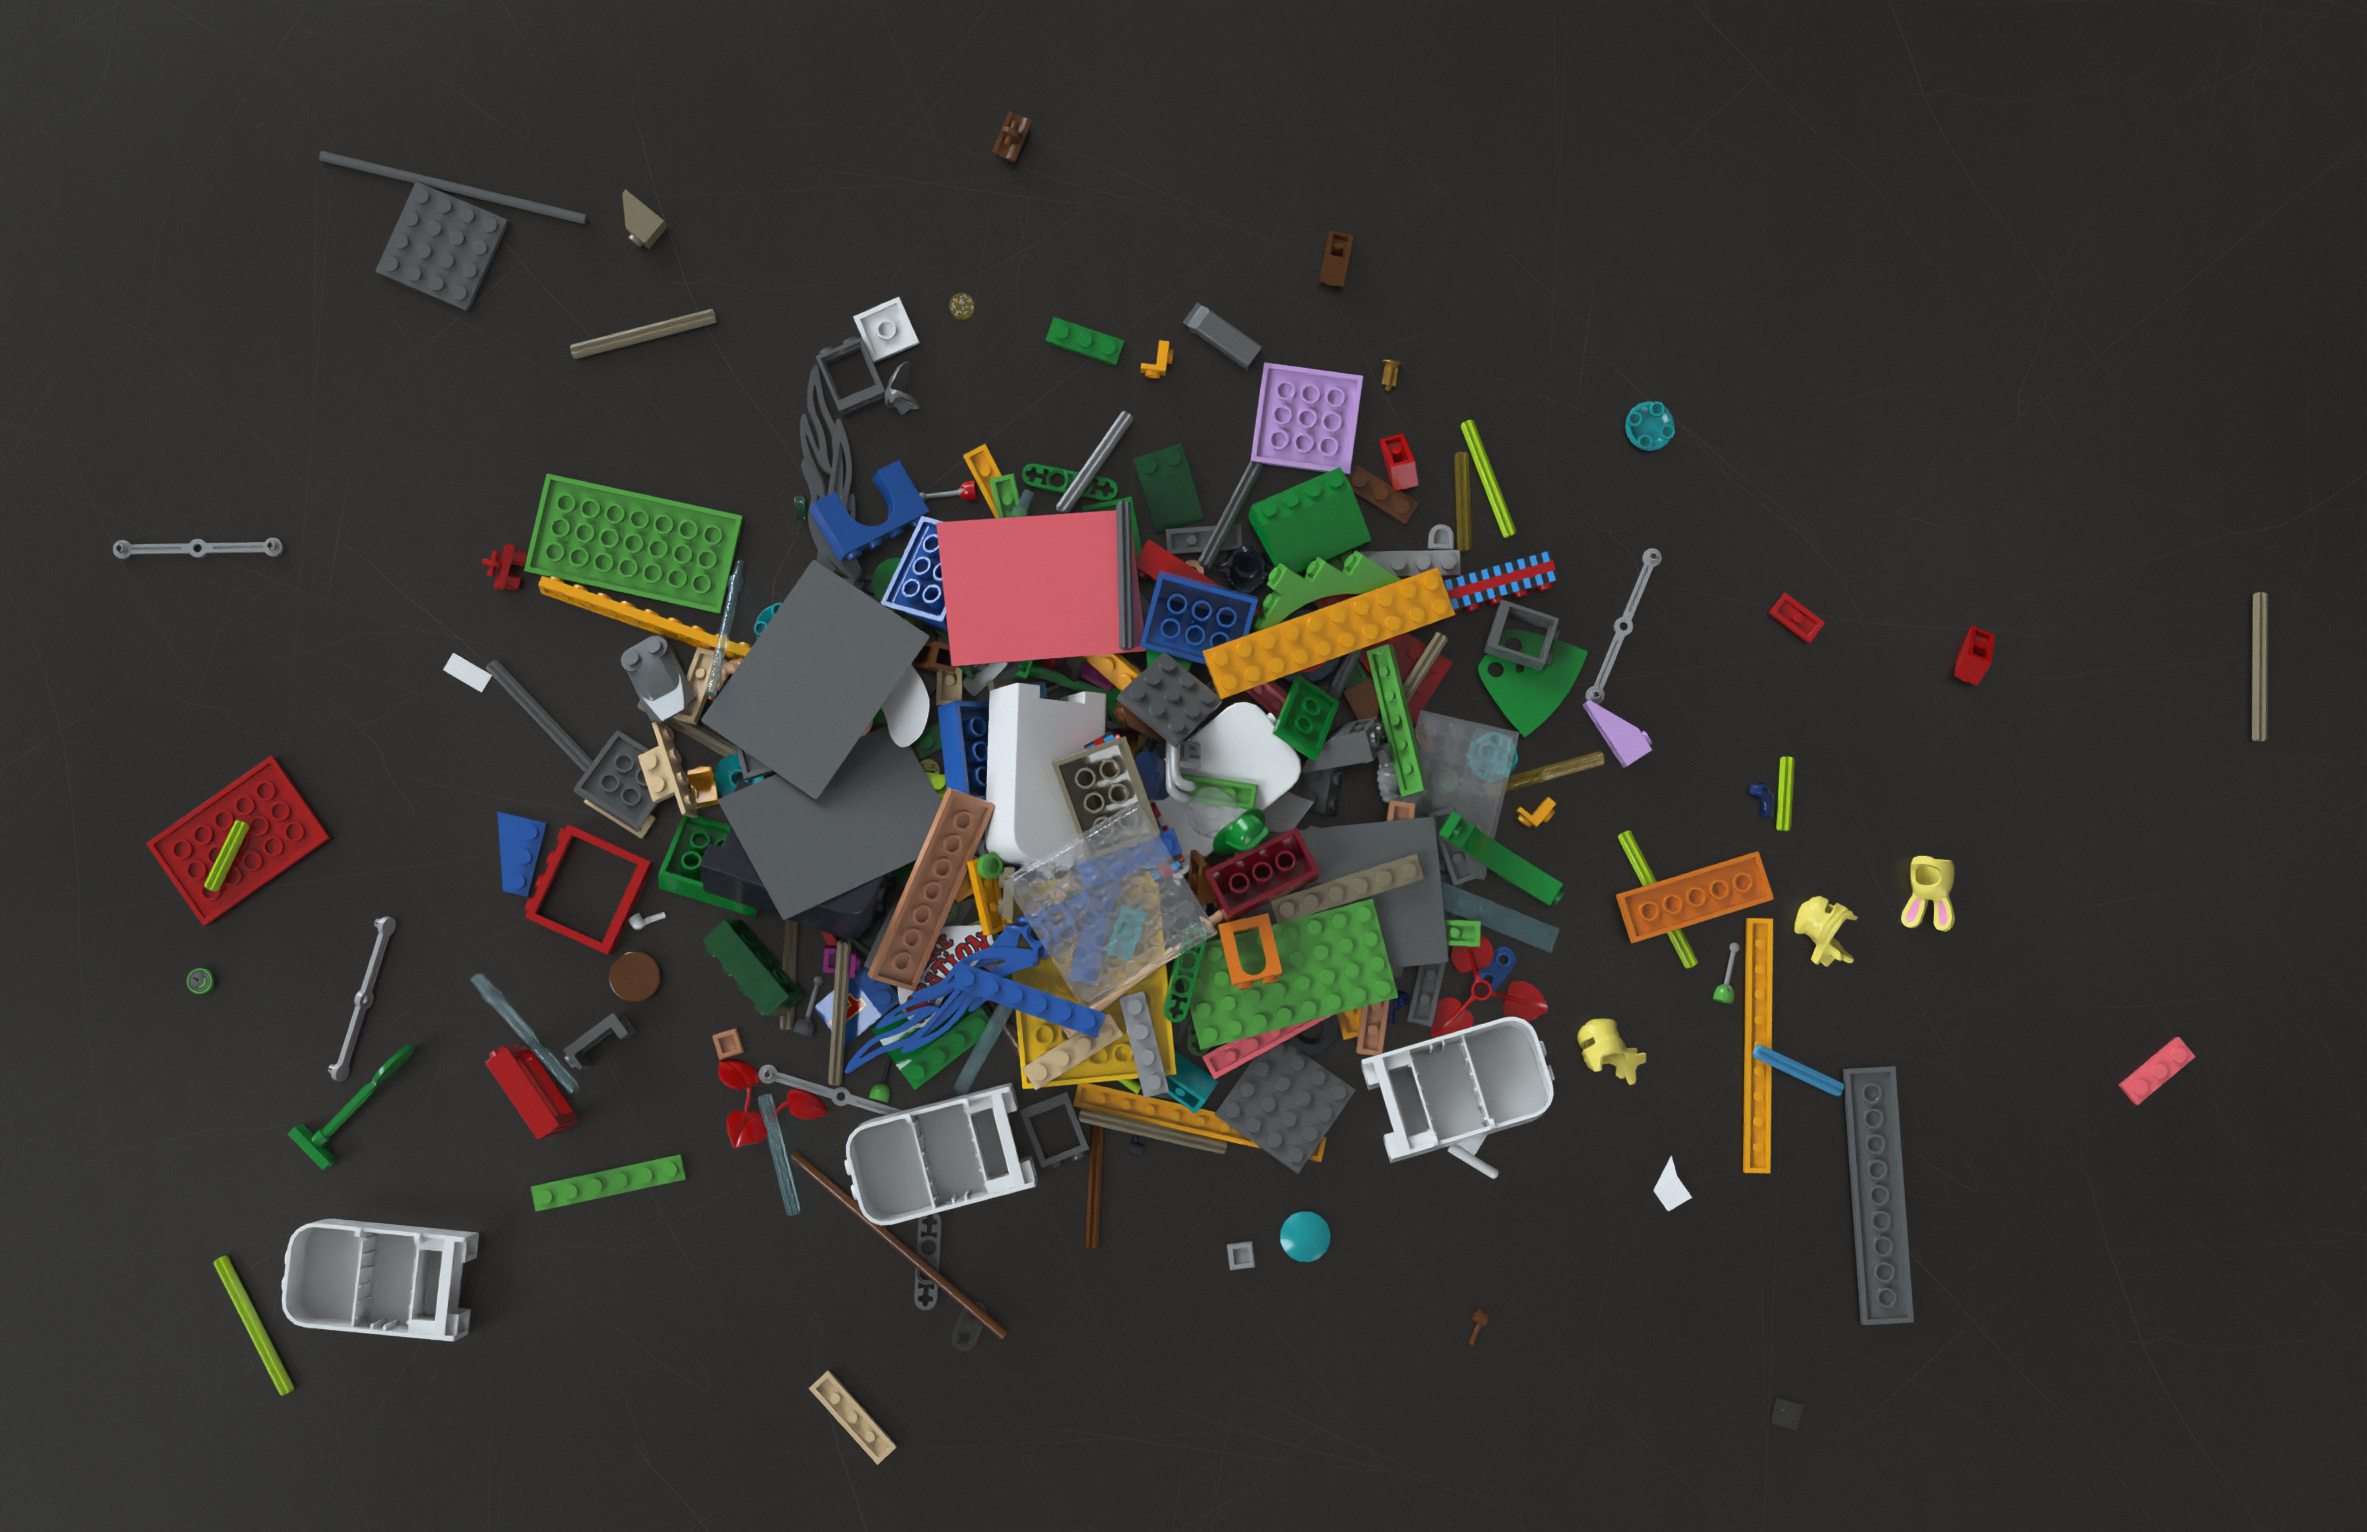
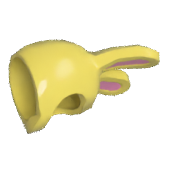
M1929 856L1913 858L1910 867L1913 895L1901 916L1904 926L1914 928L1920 925L1928 901L1932 900L1934 902V926L1936 929L1944 932L1951 929L1955 920L1949 898L1955 876V866L1951 860L1934 859Z

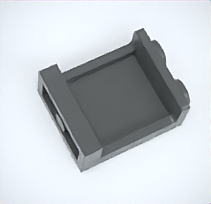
M623 1012L612 1013L565 1048L564 1051L567 1054L565 1060L573 1069H589L592 1065L585 1056L586 1051L613 1031L619 1039H628L636 1034L637 1031Z

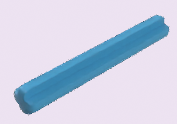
M1757 1045L1753 1051L1754 1058L1834 1096H1840L1844 1090L1843 1083L1767 1047Z

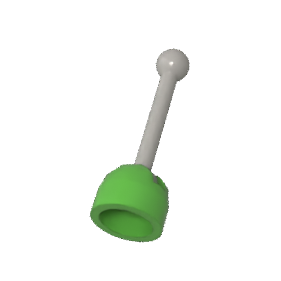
M1735 942L1729 946L1731 954L1725 982L1716 988L1713 1000L1727 1004H1733L1734 990L1729 983L1735 955L1740 949L1739 944Z

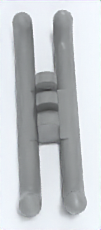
M1166 741V790L1171 798L1181 803H1189L1191 796L1188 793L1180 792L1176 786L1185 791H1193L1196 785L1194 782L1187 781L1181 777L1180 767L1191 769L1201 767V753L1199 752L1201 745L1198 742L1182 741L1175 748Z

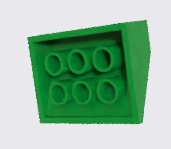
M1341 467L1253 504L1248 515L1274 566L1278 567L1281 563L1297 574L1306 571L1310 563L1315 561L1317 557L1324 561H1329L1371 542V537L1355 494Z
M683 815L659 872V889L756 918L758 909L703 890L699 867L709 843L722 847L731 825L702 816L691 818Z
M944 996L940 1004V1007L945 1003L948 997ZM981 1005L972 1012H969V1009H967L963 1016L949 1030L931 1042L907 1053H901L903 1047L887 1052L912 1087L917 1090L998 1026ZM902 1010L898 1012L896 1015L903 1014ZM954 1012L946 1021H944L940 1026H938L929 1034H932L938 1031L940 1028H942L955 1015L956 1012ZM907 1017L880 1029H876V1026H874L871 1030L877 1036L900 1027L908 1022L909 1019ZM914 1025L906 1031L884 1038L880 1042L884 1046L908 1038L922 1027Z

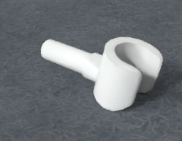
M662 912L643 919L641 914L637 913L629 918L628 921L633 929L640 930L647 924L666 918V916Z

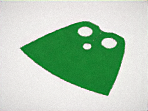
M1508 629L1501 634L1498 645L1506 647V642L1509 639L1516 638L1521 643V650L1519 652L1538 658L1545 636L1524 630ZM1557 640L1556 642L1552 641L1550 650L1554 651L1550 664H1545L1541 671L1524 666V671L1519 673L1515 670V665H1518L1517 663L1487 654L1480 662L1478 672L1483 684L1497 705L1525 738L1539 727L1564 700L1580 673L1588 651ZM1498 662L1503 666L1504 672L1500 677H1492L1488 673V666L1491 663Z

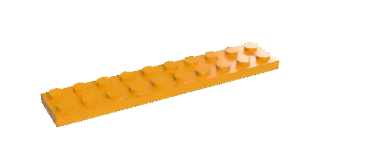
M1437 567L1204 650L1202 653L1220 699L1448 618L1455 615Z

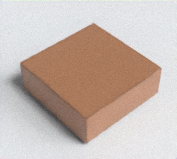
M738 1028L712 1036L719 1060L745 1052Z

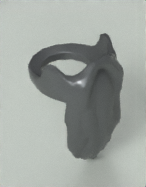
M904 362L896 368L890 377L884 395L885 405L888 408H897L901 415H905L911 409L918 410L920 408L919 402L905 393L911 374L910 362Z

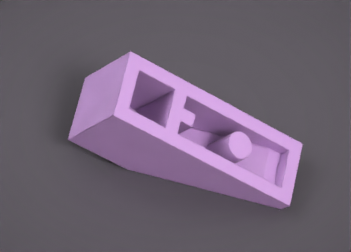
M1591 700L1582 705L1623 768L1652 750L1650 747L1652 741L1645 731L1640 732L1637 727Z

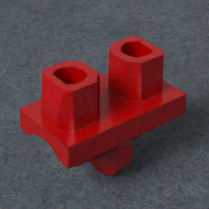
M507 544L504 546L501 562H498L500 553L496 551L492 552L491 560L483 559L482 564L489 566L488 576L494 577L496 568H498L494 589L498 590L519 588L521 576L508 572L511 564L524 567L527 557L526 553L515 549V545Z

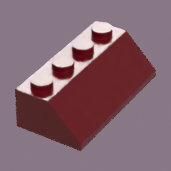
M1296 827L1253 849L1205 870V875L1215 902L1227 923L1318 880L1320 871Z

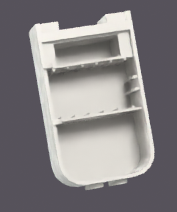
M1015 683L990 691L986 801L992 802L995 807L985 828V842L988 852L997 854L1002 859L1003 864L1020 866V870L1043 868V872H1058V870H1070V866L1087 861L1052 761L1085 749L1084 745L1105 735L1106 694L1084 691L1062 697L1060 701L1041 699L1039 685Z
M1241 702L1227 707L1187 740L1200 743L1201 767L1198 769L1180 767V774L1258 784L1254 808L1263 811L1297 782L1301 773V761L1292 746L1272 734L1277 719L1271 712L1266 715L1256 705ZM1170 796L1162 801L1150 799V804L1155 802L1162 815L1158 817L1162 827L1167 825L1169 829L1174 828L1183 851L1182 855L1185 862L1182 865L1184 868L1172 874L1175 880L1178 881L1189 872L1192 850H1197L1207 857L1214 851L1212 844L1217 832L1249 809L1195 801L1181 803Z
M1505 1017L1361 1060V1068L1368 1090L1381 1088L1394 1132L1385 1134L1383 1137L1390 1163L1532 1122L1541 1117L1551 1105L1554 1095L1552 1083L1555 1079L1551 1066H1547L1544 1059L1547 1055L1544 1043L1538 1040L1533 1027L1524 1019Z
M1013 1082L873 1118L860 1124L848 1138L846 1144L847 1160L844 1162L847 1174L852 1176L853 1185H851L853 1198L858 1200L863 1215L872 1223L892 1225L1035 1187L1038 1178L1032 1155L1019 1159L1008 1113L1017 1111L1019 1107Z
M324 1219L306 1224L298 1228L291 1236L285 1254V1275L282 1280L283 1311L286 1317L295 1325L307 1328L456 1341L468 1335L471 1309L458 1308L463 1263L477 1257L479 1233L341 1219Z

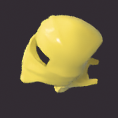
M1822 896L1812 897L1809 901L1804 902L1799 908L1794 931L1797 934L1808 935L1816 943L1811 960L1817 965L1821 962L1826 967L1834 959L1853 963V957L1844 950L1833 936L1846 919L1856 921L1858 917L1839 903L1835 905L1829 904V900Z
M1592 1019L1579 1030L1577 1036L1580 1048L1583 1049L1581 1055L1584 1057V1062H1586L1588 1068L1598 1072L1602 1070V1064L1610 1063L1616 1066L1617 1077L1620 1079L1626 1077L1629 1085L1635 1084L1636 1068L1638 1065L1646 1062V1053L1637 1054V1048H1627L1618 1033L1617 1022L1614 1020Z

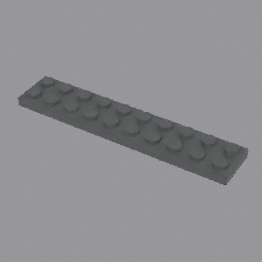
M1896 1067L1843 1069L1861 1324L1876 1325L1914 1322Z

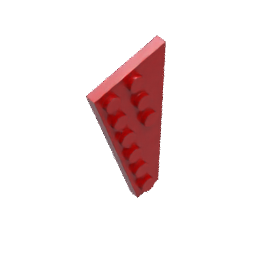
M1339 594L1323 597L1312 603L1319 610L1353 597L1349 594ZM1406 632L1362 648L1358 660L1372 676L1366 651L1386 644H1392L1402 684H1404L1427 648V645ZM1441 654L1438 655L1407 703L1412 725L1453 663Z

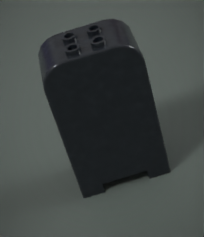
M739 780L734 792L752 784ZM731 826L722 847L709 843L699 867L703 890L781 917ZM896 869L788 918V920L841 938H861L872 930L880 913L884 912L888 894L893 891L896 884Z

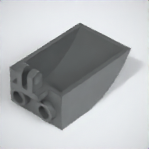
M1378 716L1350 721L1335 728L1327 735L1319 757L1314 761L1308 758L1302 773L1373 761L1376 757L1379 759L1380 766L1387 769L1393 762L1391 743H1384L1385 730L1383 725L1379 724Z

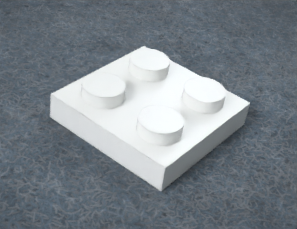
M899 297L853 316L874 364L920 344Z

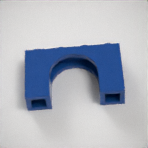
M899 460L878 470L872 478L888 506V519L885 523L878 526H866L858 523L850 516L836 491L815 501L809 509L839 562L847 558L849 561L854 560L862 554V550L868 547L870 550H873L883 544L882 540L888 537L895 539L904 533V529L910 526L912 529L916 528L921 516L926 517L929 513V509Z

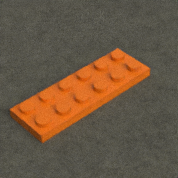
M1759 851L1616 895L1631 943L1774 899Z

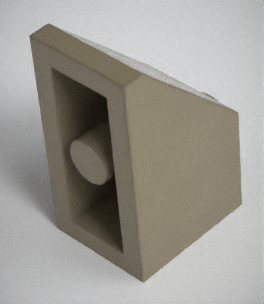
M625 189L622 195L625 227L631 234L628 238L638 247L644 245L650 249L668 226L662 218Z

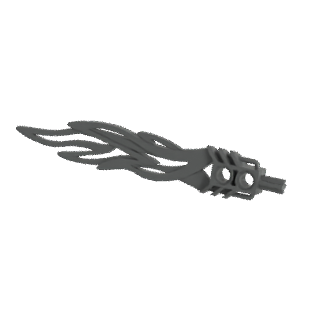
M815 364L808 382L807 406L817 434L819 450L814 441L806 414H803L800 420V438L804 455L801 468L811 494L809 509L815 501L836 491L846 510L855 520V497L853 494H850L848 498L852 477V462L848 439L841 420L837 419L834 424L823 396L819 368ZM814 388L821 415L832 439L831 467L827 456L824 431L814 407ZM806 438L811 446V449L813 451V454L816 458V461L820 469L825 474L830 476L827 493L823 478L820 475L810 454ZM843 459H844V466H845L844 486H843ZM808 511L810 532L818 549L816 561L833 573L836 570L844 580L861 590L864 587V580L860 583L863 569H861L857 558L851 561L847 558L839 562L811 513Z

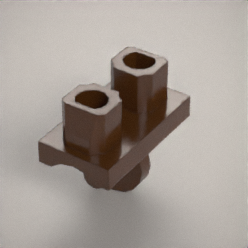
M1009 111L992 154L1016 163L1031 127L1032 120Z

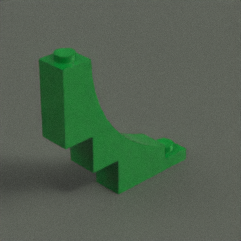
M1451 813L1439 833L1444 841L1466 853L1475 861L1497 873L1501 878L1549 907L1552 906L1553 902L1558 905L1565 893L1562 890L1563 883L1514 854L1476 826L1464 820L1457 813Z

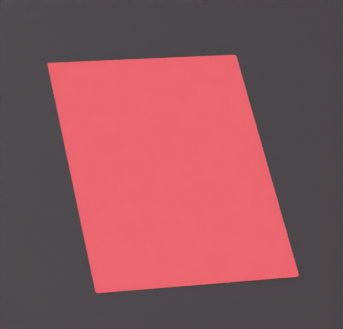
M1116 510L936 523L952 666L1146 651V648L1139 646L1144 625L1133 533L1134 648L1132 650H1121L1119 648Z

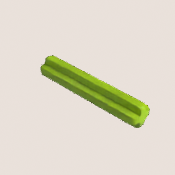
M1787 756L1780 759L1776 828L1779 831H1789L1792 820L1795 759Z
M240 820L234 822L204 884L207 889L214 892L219 891L249 829L247 823Z

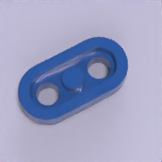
M1507 947L1496 948L1493 951L1491 963L1487 967L1478 970L1481 980L1486 975L1492 977L1493 980L1490 984L1492 991H1495L1514 967L1516 963L1514 952ZM1501 955H1505L1508 958L1507 963L1504 965L1499 962Z

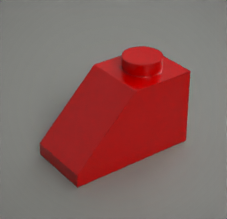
M1404 434L1379 439L1388 477L1394 491L1418 486L1415 460Z
M1971 626L1956 661L1954 676L1964 682H1970L1978 686L1992 662L1994 634Z

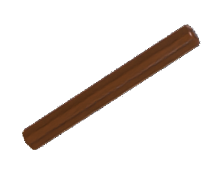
M1092 1124L1085 1246L1087 1248H1098L1105 1127Z

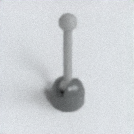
M816 976L813 980L815 985L806 1015L796 1021L793 1029L795 1033L809 1037L813 1036L815 1025L810 1016L819 986L824 982L821 976Z

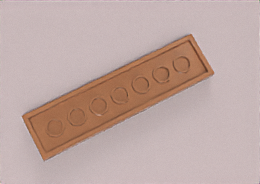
M948 787L867 974L871 979L915 992L968 870L967 861L972 860L995 805L992 802Z

